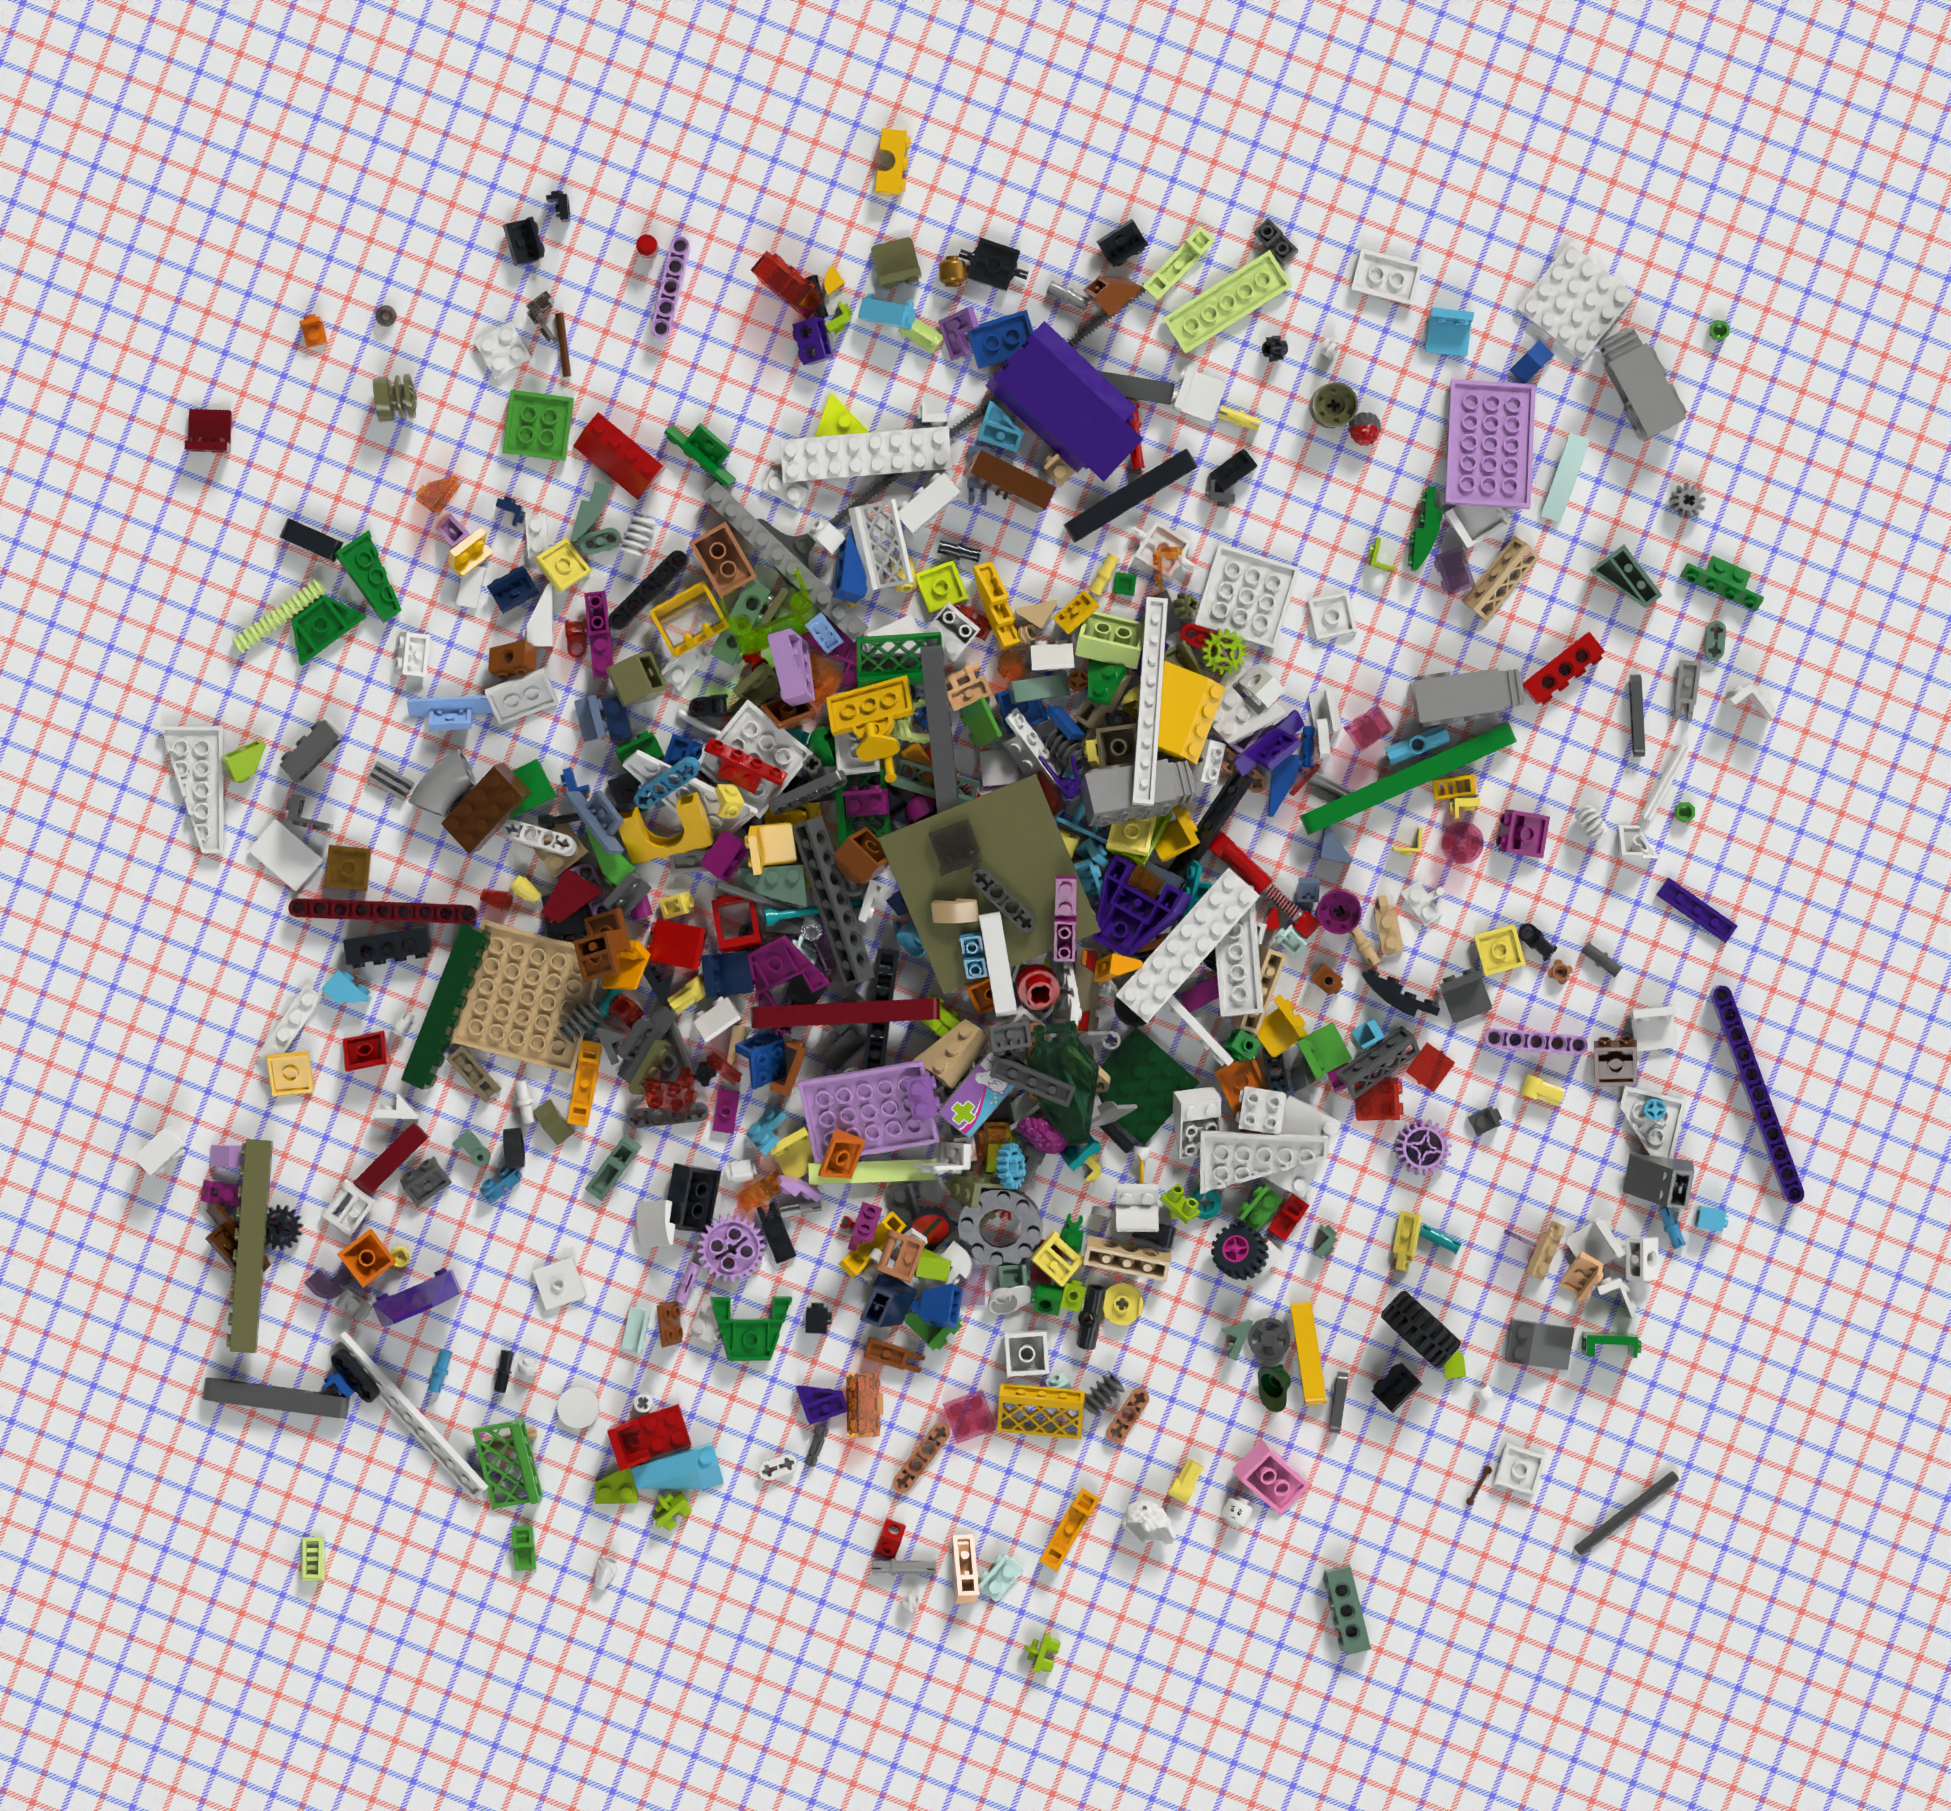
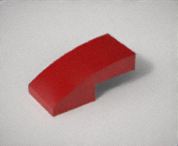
M1292 1193L1267 1228V1231L1283 1242L1286 1241L1310 1205Z

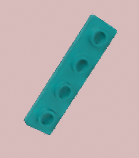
M1192 860L1191 866L1187 869L1186 886L1182 889L1193 897L1184 914L1177 919L1176 926L1213 885L1211 882L1200 881L1202 866L1196 860Z

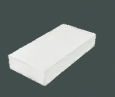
M477 566L461 578L456 605L473 609L478 608L486 571L485 567Z

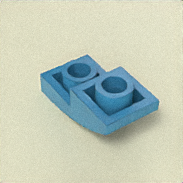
M981 931L960 934L966 978L988 977Z

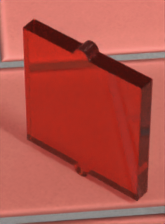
M1314 763L1290 789L1289 794L1294 796L1316 773L1320 765Z
M1426 1042L1420 1051L1421 1053L1415 1057L1405 1072L1416 1079L1418 1084H1422L1434 1092L1455 1062L1444 1055L1442 1050L1439 1051Z
M715 1052L706 1057L707 1065L715 1069L718 1074L731 1084L735 1085L741 1081L742 1073Z

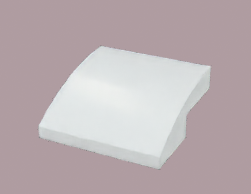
M672 1201L638 1202L637 1231L641 1247L673 1245L676 1224L669 1222Z

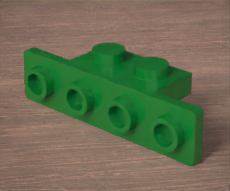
M703 424L697 425L689 437L674 425L665 430L664 434L668 440L683 449L685 455L698 462L704 471L712 474L720 485L728 488L736 481V478L721 466L733 450Z
M1715 556L1711 557L1706 571L1687 563L1680 574V577L1688 582L1697 584L1708 591L1717 593L1754 611L1758 610L1764 600L1763 596L1745 589L1751 572Z

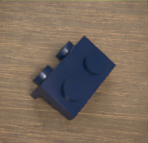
M523 565L512 569L510 573L493 580L491 584L487 585L488 590L503 614L539 594L530 574Z

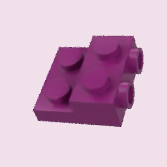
M1505 809V813L1501 814L1499 821L1502 831L1496 839V845L1499 847L1498 851L1543 858L1550 817Z

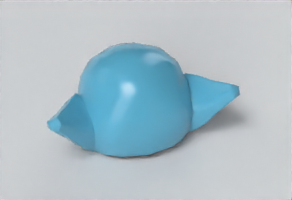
M897 921L893 922L894 937L899 941V945L903 946L911 956L916 958L925 956L927 953L914 922L907 923L901 928Z

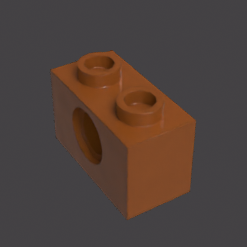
M525 639L489 648L488 671L502 680L508 679L511 676L525 675L528 672L536 671L537 648Z

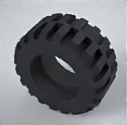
M1401 1291L1381 1313V1318L1436 1369L1441 1368L1460 1348L1461 1341L1407 1291Z

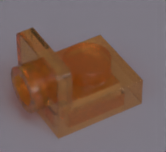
M1137 865L1127 883L1139 888L1149 897L1156 899L1166 880L1151 869Z

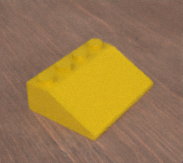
M1164 661L1158 751L1176 762L1188 760L1189 765L1197 764L1226 687L1208 677Z

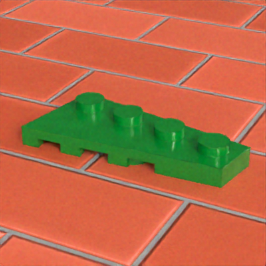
M368 530L338 550L334 555L380 620L385 623L401 612L402 609L392 585L389 584L386 570L382 567L378 557L379 553L373 545L372 536Z

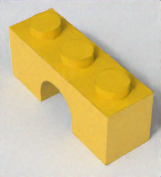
M885 128L881 130L880 152L892 155L895 159V164L888 171L877 170L876 195L901 197V191L905 192L906 179H903V170H908L909 158H905L906 149L910 150L911 137H907V131Z

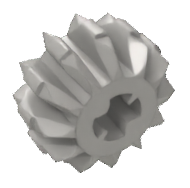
M1689 483L1684 484V489L1678 485L1676 487L1678 493H1671V496L1676 499L1670 500L1669 504H1676L1672 511L1680 510L1678 517H1683L1686 512V518L1690 519L1692 513L1696 517L1699 515L1697 509L1704 510L1705 507L1699 503L1706 501L1705 497L1699 498V495L1704 491L1701 489L1695 492L1696 484L1691 489ZM1684 496L1686 498H1692V501L1690 502L1692 503L1691 506L1690 504L1685 505L1683 503V501L1685 500V498H1683Z

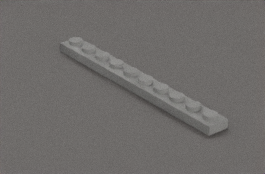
M717 481L702 495L725 520L854 643L856 642V637H861L869 629L840 599L832 597L833 592Z

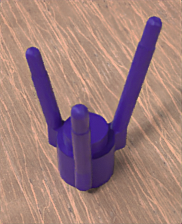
M1070 754L1074 779L1066 777L1060 780L1045 759L1039 756V760L1054 778L1055 783L1061 789L1065 798L1074 799L1080 793L1079 786L1081 781L1074 754Z

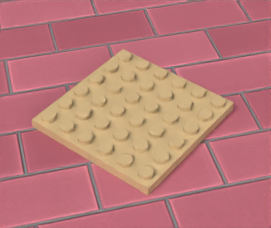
M482 919L480 928L491 933L489 938L491 942L488 949L483 953L482 966L475 973V984L466 996L468 998L467 1004L464 1009H461L459 1014L460 1022L453 1031L452 1043L574 1074L584 1033L580 1031L581 1037L579 1039L574 1037L575 1042L572 1044L560 1031L561 1025L559 1020L567 1022L566 1014L573 1017L572 1009L581 1011L579 1004L587 1006L586 998L593 1001L598 979L583 983L574 943Z

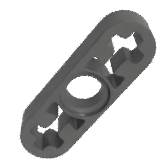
M1338 1371L1336 1376L1329 1423V1432L1340 1434L1349 1375L1346 1372Z

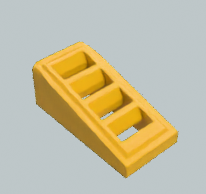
M1475 773L1432 780L1435 801L1478 795ZM1465 779H1469L1471 791H1467ZM1458 780H1460L1462 792L1458 793ZM1451 781L1453 787V794H1450L1448 782ZM1439 783H1443L1445 795H1441Z

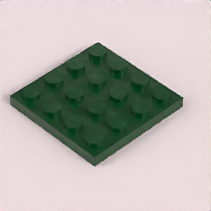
M1135 1027L1101 1065V1068L1110 1076L1111 1081L1109 1089L1106 1092H1098L1101 1103L1113 1101L1117 1105H1137V1109L1116 1120V1122L1141 1144L1145 1145L1173 1113V1092L1194 1089L1200 1082L1139 1028Z

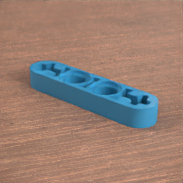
M694 757L684 758L639 788L635 794L634 803L642 809L651 807L695 778L700 770V762ZM686 766H688V767H691V766H692V767H693V769H692V768H689L688 770H686L685 773L683 772V771H685ZM675 774L679 776L680 781L671 780L669 775ZM654 785H662L665 791H657ZM649 792H650V795H649V797H648V800H647L646 798H645V799H641V797H643V798L646 797V796L649 794Z

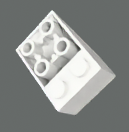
M1214 1087L1173 1092V1117L1179 1159L1200 1156L1201 1131H1220L1222 1098Z

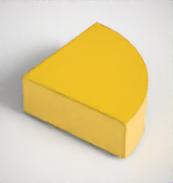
M833 266L828 269L824 278V286L828 296L845 284V281Z

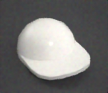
M1024 1285L1012 1288H997L988 1298L989 1310L998 1315L1012 1313L1028 1304L1032 1295L1031 1290L1028 1286Z

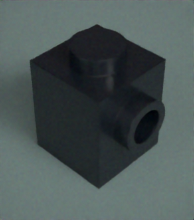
M812 1302L811 1306L806 1307L805 1333L827 1334V1325L832 1324V1312H828V1307H824V1303Z

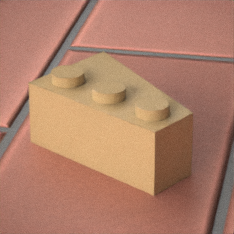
M965 1019L913 1061L924 1060L925 1070L929 1071L931 1076H935V1079L953 1089L987 1044L988 1036L981 1028Z

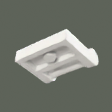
M345 1179L341 1184L342 1188L330 1205L323 1209L321 1215L346 1234L352 1236L376 1201L355 1187L352 1182ZM348 1193L352 1194V1199L340 1216L337 1217L334 1212Z

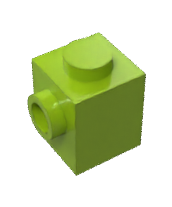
M1070 1279V1282L1065 1283L1060 1308L1081 1312L1086 1286L1082 1285V1281Z

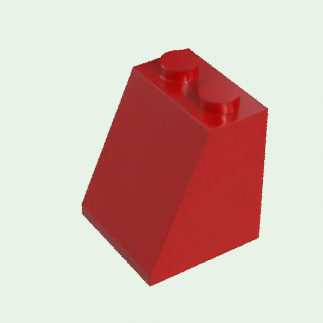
M657 918V921L652 922L651 925L652 943H648L646 949L651 954L649 960L696 971L699 970L708 929Z

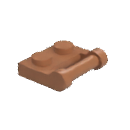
M889 1229L887 1233L888 1239L879 1264H876L874 1270L911 1283L925 1242ZM897 1239L902 1241L893 1268H889L887 1264Z

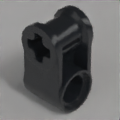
M728 694L694 698L689 703L690 713L695 717L729 716L730 712L727 711L726 700ZM697 701L702 702L705 706L704 711L701 713H696L692 709L693 704ZM718 701H720L721 710H719Z

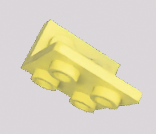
M806 1126L781 1139L769 1151L776 1159L785 1176L800 1178L808 1173V1163H815Z

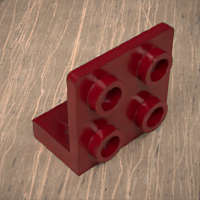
M190 409L188 441H185L184 449L190 452L231 453L232 411Z

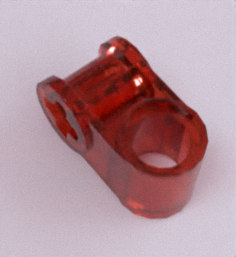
M583 618L582 621L565 620L568 653L572 658L581 660L588 654L587 619ZM576 644L583 645V651L579 655H575L572 652V648Z

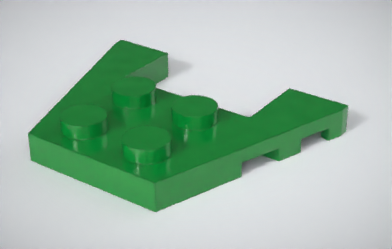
M772 1296L771 1318L730 1319L731 1298L710 1297L727 1359L729 1361H771L780 1336L781 1326L785 1322L786 1312L792 1302V1297Z

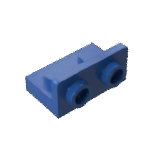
M673 734L663 762L674 766L686 757H694L698 760L702 755L703 744ZM686 766V769L683 772L685 773L686 770H688L689 768L693 769V767Z

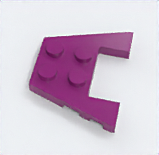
M822 612L844 641L828 653V655L848 663L840 684L852 690L858 689L856 680V642L854 643ZM807 629L801 637L808 642V646L824 652Z
M785 935L748 954L752 981H754L756 989L755 998L758 1001L759 1007L777 1006L769 989L799 974L803 975L812 993L831 984Z

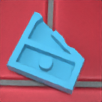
M990 400L977 440L1017 453L1024 431L994 401Z

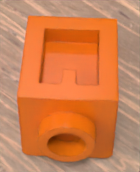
M316 314L304 316V320L299 321L302 327L306 347L311 348L327 344L328 340L322 318L320 316L316 317Z

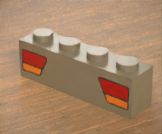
M1077 947L1074 975L1082 1017L1078 1021V1025H1068L1067 1031L1086 1033L1098 1030L1099 1018L1095 1017L1096 1009H1100L1101 996H1098V988H1103V982H1095L1093 977L1096 960L1106 956V954H1103V950Z

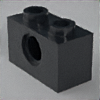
M627 772L607 781L618 805L633 803L635 807H638L634 803V799L628 801L624 796L627 789H633L637 792L639 786L642 785L636 777ZM638 807L640 813H643V812H646V811L649 810L648 808H647V809H642V808H639V807Z

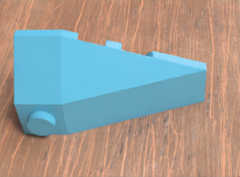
M712 1443L630 1468L637 1489L704 1490L724 1483Z

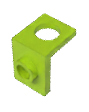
M1377 537L1375 544L1370 545L1368 557L1371 558L1369 566L1394 572L1396 567L1376 563L1381 538Z

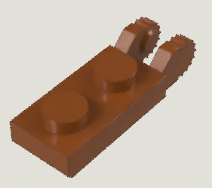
M869 1337L863 1358L901 1370L907 1369L920 1373L922 1368L906 1364L908 1356L920 1361L925 1360V1355Z

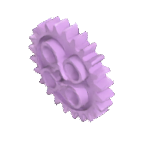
M728 1213L727 1219L724 1220L719 1215V1222L711 1219L713 1226L705 1225L708 1230L707 1233L700 1232L704 1239L697 1240L702 1245V1247L697 1248V1252L703 1254L698 1259L699 1261L705 1260L702 1267H710L707 1273L710 1275L715 1272V1279L722 1275L724 1282H726L728 1277L731 1278L732 1282H735V1277L738 1276L743 1281V1274L751 1277L749 1270L757 1271L755 1264H762L758 1257L765 1256V1253L760 1251V1249L766 1247V1245L759 1243V1241L763 1240L764 1236L757 1235L760 1232L759 1227L752 1229L755 1225L754 1221L747 1224L748 1218L746 1216L740 1220L739 1214H736L735 1218L732 1219L730 1213ZM733 1228L740 1230V1234L736 1238L729 1237V1231ZM743 1237H747V1240L737 1244ZM715 1240L722 1242V1246L718 1250L711 1248V1244ZM728 1244L735 1245L734 1252L728 1250ZM743 1246L751 1247L749 1255L744 1256L740 1254ZM725 1252L724 1254H722V1255L720 1256V1258L715 1259V1256H716V1255H719V1254ZM730 1257L734 1260L732 1266H723L725 1258Z

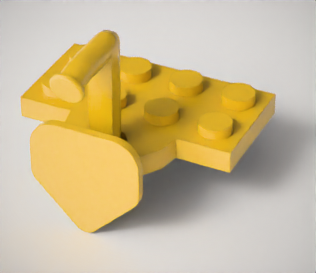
M908 676L897 677L826 697L833 736L854 732L855 736L861 741L855 749L859 759L869 762L882 758L885 768L884 780L888 783L895 782L897 776L894 771L892 755L900 751V745L896 738L888 736L894 728V720L915 714Z

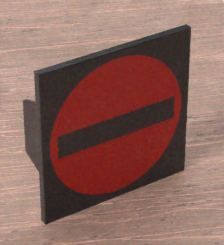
M926 1206L901 1233H906L910 1228L915 1229L927 1237V1244L924 1247L933 1252L958 1227V1222L950 1219L947 1213L940 1208Z

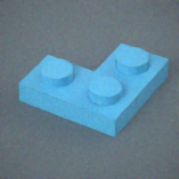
M774 1103L765 1110L763 1116L756 1123L750 1126L745 1134L766 1156L780 1141L773 1131L787 1116Z

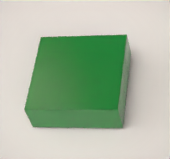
M1116 572L1113 593L1134 596L1137 575Z

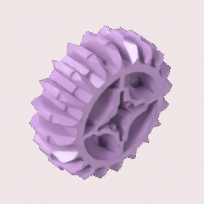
M1419 1119V1126L1416 1125L1414 1120L1411 1121L1413 1128L1410 1129L1408 1125H1404V1129L1407 1132H1398L1400 1136H1403L1402 1140L1395 1139L1396 1143L1401 1144V1147H1394L1395 1151H1401V1154H1398L1396 1158H1404L1400 1165L1403 1167L1408 1163L1407 1171L1410 1172L1414 1167L1415 1175L1419 1174L1420 1169H1422L1423 1176H1427V1169L1430 1170L1431 1174H1435L1433 1167L1436 1166L1439 1170H1442L1439 1162L1442 1161L1447 1164L1448 1161L1443 1156H1451L1450 1152L1445 1151V1148L1452 1147V1144H1445V1141L1449 1140L1450 1136L1442 1137L1446 1129L1442 1128L1437 1131L1440 1124L1435 1123L1431 1127L1432 1120L1428 1119L1426 1125H1424L1423 1119ZM1424 1130L1418 1141L1408 1140L1414 1132ZM1430 1131L1437 1136L1440 1148L1430 1144ZM1425 1141L1427 1142L1426 1146L1433 1150H1424L1423 1153H1420V1149L1413 1146V1144L1422 1145ZM1406 1146L1416 1150V1164L1409 1159ZM1427 1154H1438L1434 1161L1422 1165Z

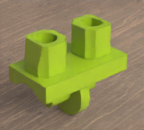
M1177 1184L1162 1194L1159 1200L1171 1210L1169 1215L1171 1220L1179 1218L1187 1224L1193 1218L1199 1217L1201 1213L1197 1209L1199 1202L1194 1198H1185L1183 1196L1184 1189Z
M680 1491L674 1497L671 1494L666 1498L662 1495L657 1496L660 1503L654 1507L657 1512L652 1517L659 1528L663 1526L670 1531L677 1524L673 1518L677 1512L684 1518L692 1510L686 1496Z
M1045 1632L1040 1648H1037L1039 1643L1037 1639H1033L1031 1645L1025 1644L1023 1648L1029 1652L1028 1660L1033 1661L1034 1655L1037 1654L1033 1666V1671L1037 1673L1040 1670L1052 1672L1055 1661L1045 1658L1046 1651L1057 1654L1061 1645L1060 1641L1052 1638L1051 1634Z

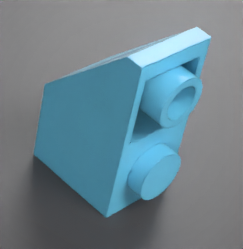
M338 970L321 988L336 1003L367 1002L372 999L368 995L370 991L362 984L358 986L353 981L355 977L347 970L344 972Z

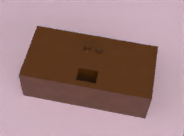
M983 450L972 453L962 475L995 492L996 496L1001 495L1003 496L1002 499H1009L1036 513L1047 509L1056 489L1055 486Z

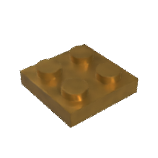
M329 845L325 887L368 891L372 849Z

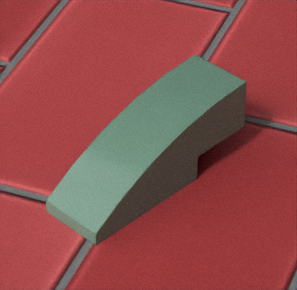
M595 481L590 502L581 500L571 542L577 543L595 525L609 501L613 490L612 486Z
M1066 674L1013 681L1007 684L1011 704L1070 695Z
M625 1134L588 1183L585 1190L602 1201L642 1146Z

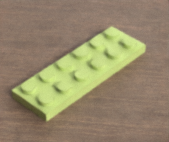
M1269 250L1165 316L1163 321L1184 354H1187L1292 287V284Z

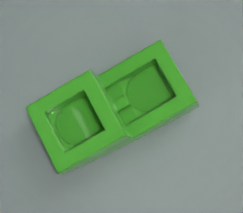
M533 1525L511 1527L515 1571L537 1569Z

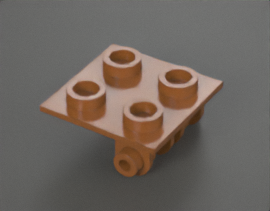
M678 1302L659 1303L657 1305L662 1348L682 1343L683 1329L680 1325L681 1310Z

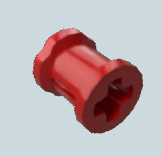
M757 647L748 648L742 656L743 660L749 663L752 672L763 662L769 665L768 661L761 657V651Z

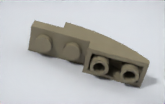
M1127 673L1125 674L1109 706L1091 702L1088 696L1085 698L1073 718L1077 720L1076 724L1086 735L1082 740H1076L1075 743H1079L1084 748L1086 741L1093 739L1096 734L1095 729L1099 728L1107 712L1113 713L1132 676Z

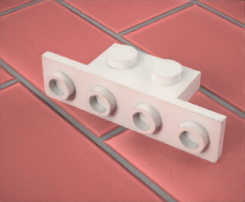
M1018 708L1013 709L1005 718V721L1015 735L1005 739L1002 744L1026 777L1042 770L1053 786L1057 785L1038 757L1042 756L1060 780L1064 774L1063 770Z

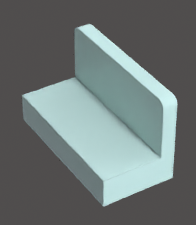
M630 1306L622 1349L636 1351L638 1354L643 1352L651 1315L650 1310Z

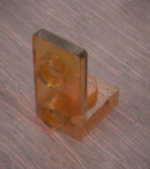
M1182 547L1156 548L1157 552L1153 553V565H1158V574H1154L1155 587L1159 586V591L1164 590L1162 557L1166 556V560H1179L1178 556L1183 555Z
M1009 1122L983 1123V1129L978 1134L979 1144L981 1145H977V1158H981V1166H986L989 1144L1010 1143Z
M778 1170L736 1194L745 1212L754 1209L782 1192L778 1188L779 1183L776 1179L780 1175Z

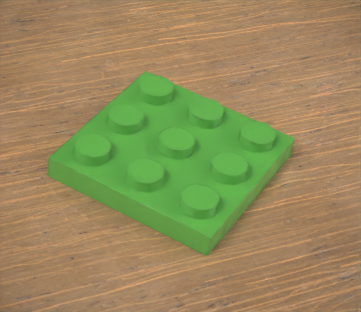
M511 390L502 453L566 461L574 398Z

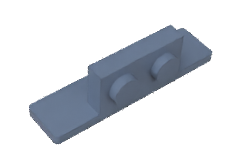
M566 791L564 796L568 800L569 805L574 808L581 821L586 824L591 834L601 844L602 849L608 854H622L624 849L616 840L614 834L624 820L602 791H595L590 800L587 801L580 791Z

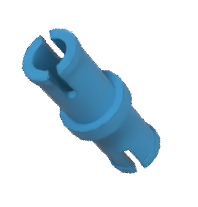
M1664 1206L1663 1209L1659 1208L1658 1212L1665 1226L1663 1229L1668 1233L1673 1249L1680 1248V1245H1686L1679 1229L1680 1223L1676 1221L1672 1209Z
M440 1348L436 1365L432 1367L431 1371H433L427 1388L432 1392H441L444 1378L448 1375L449 1371L447 1368L453 1352L447 1349Z

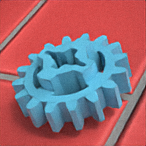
M1015 1143L1001 1145V1150H998L999 1156L996 1158L998 1164L996 1166L998 1170L997 1176L1001 1178L1000 1184H1004V1189L1008 1190L1021 1187V1182H1024L1023 1177L1026 1175L1025 1156L1021 1154L1022 1148H1019V1145Z

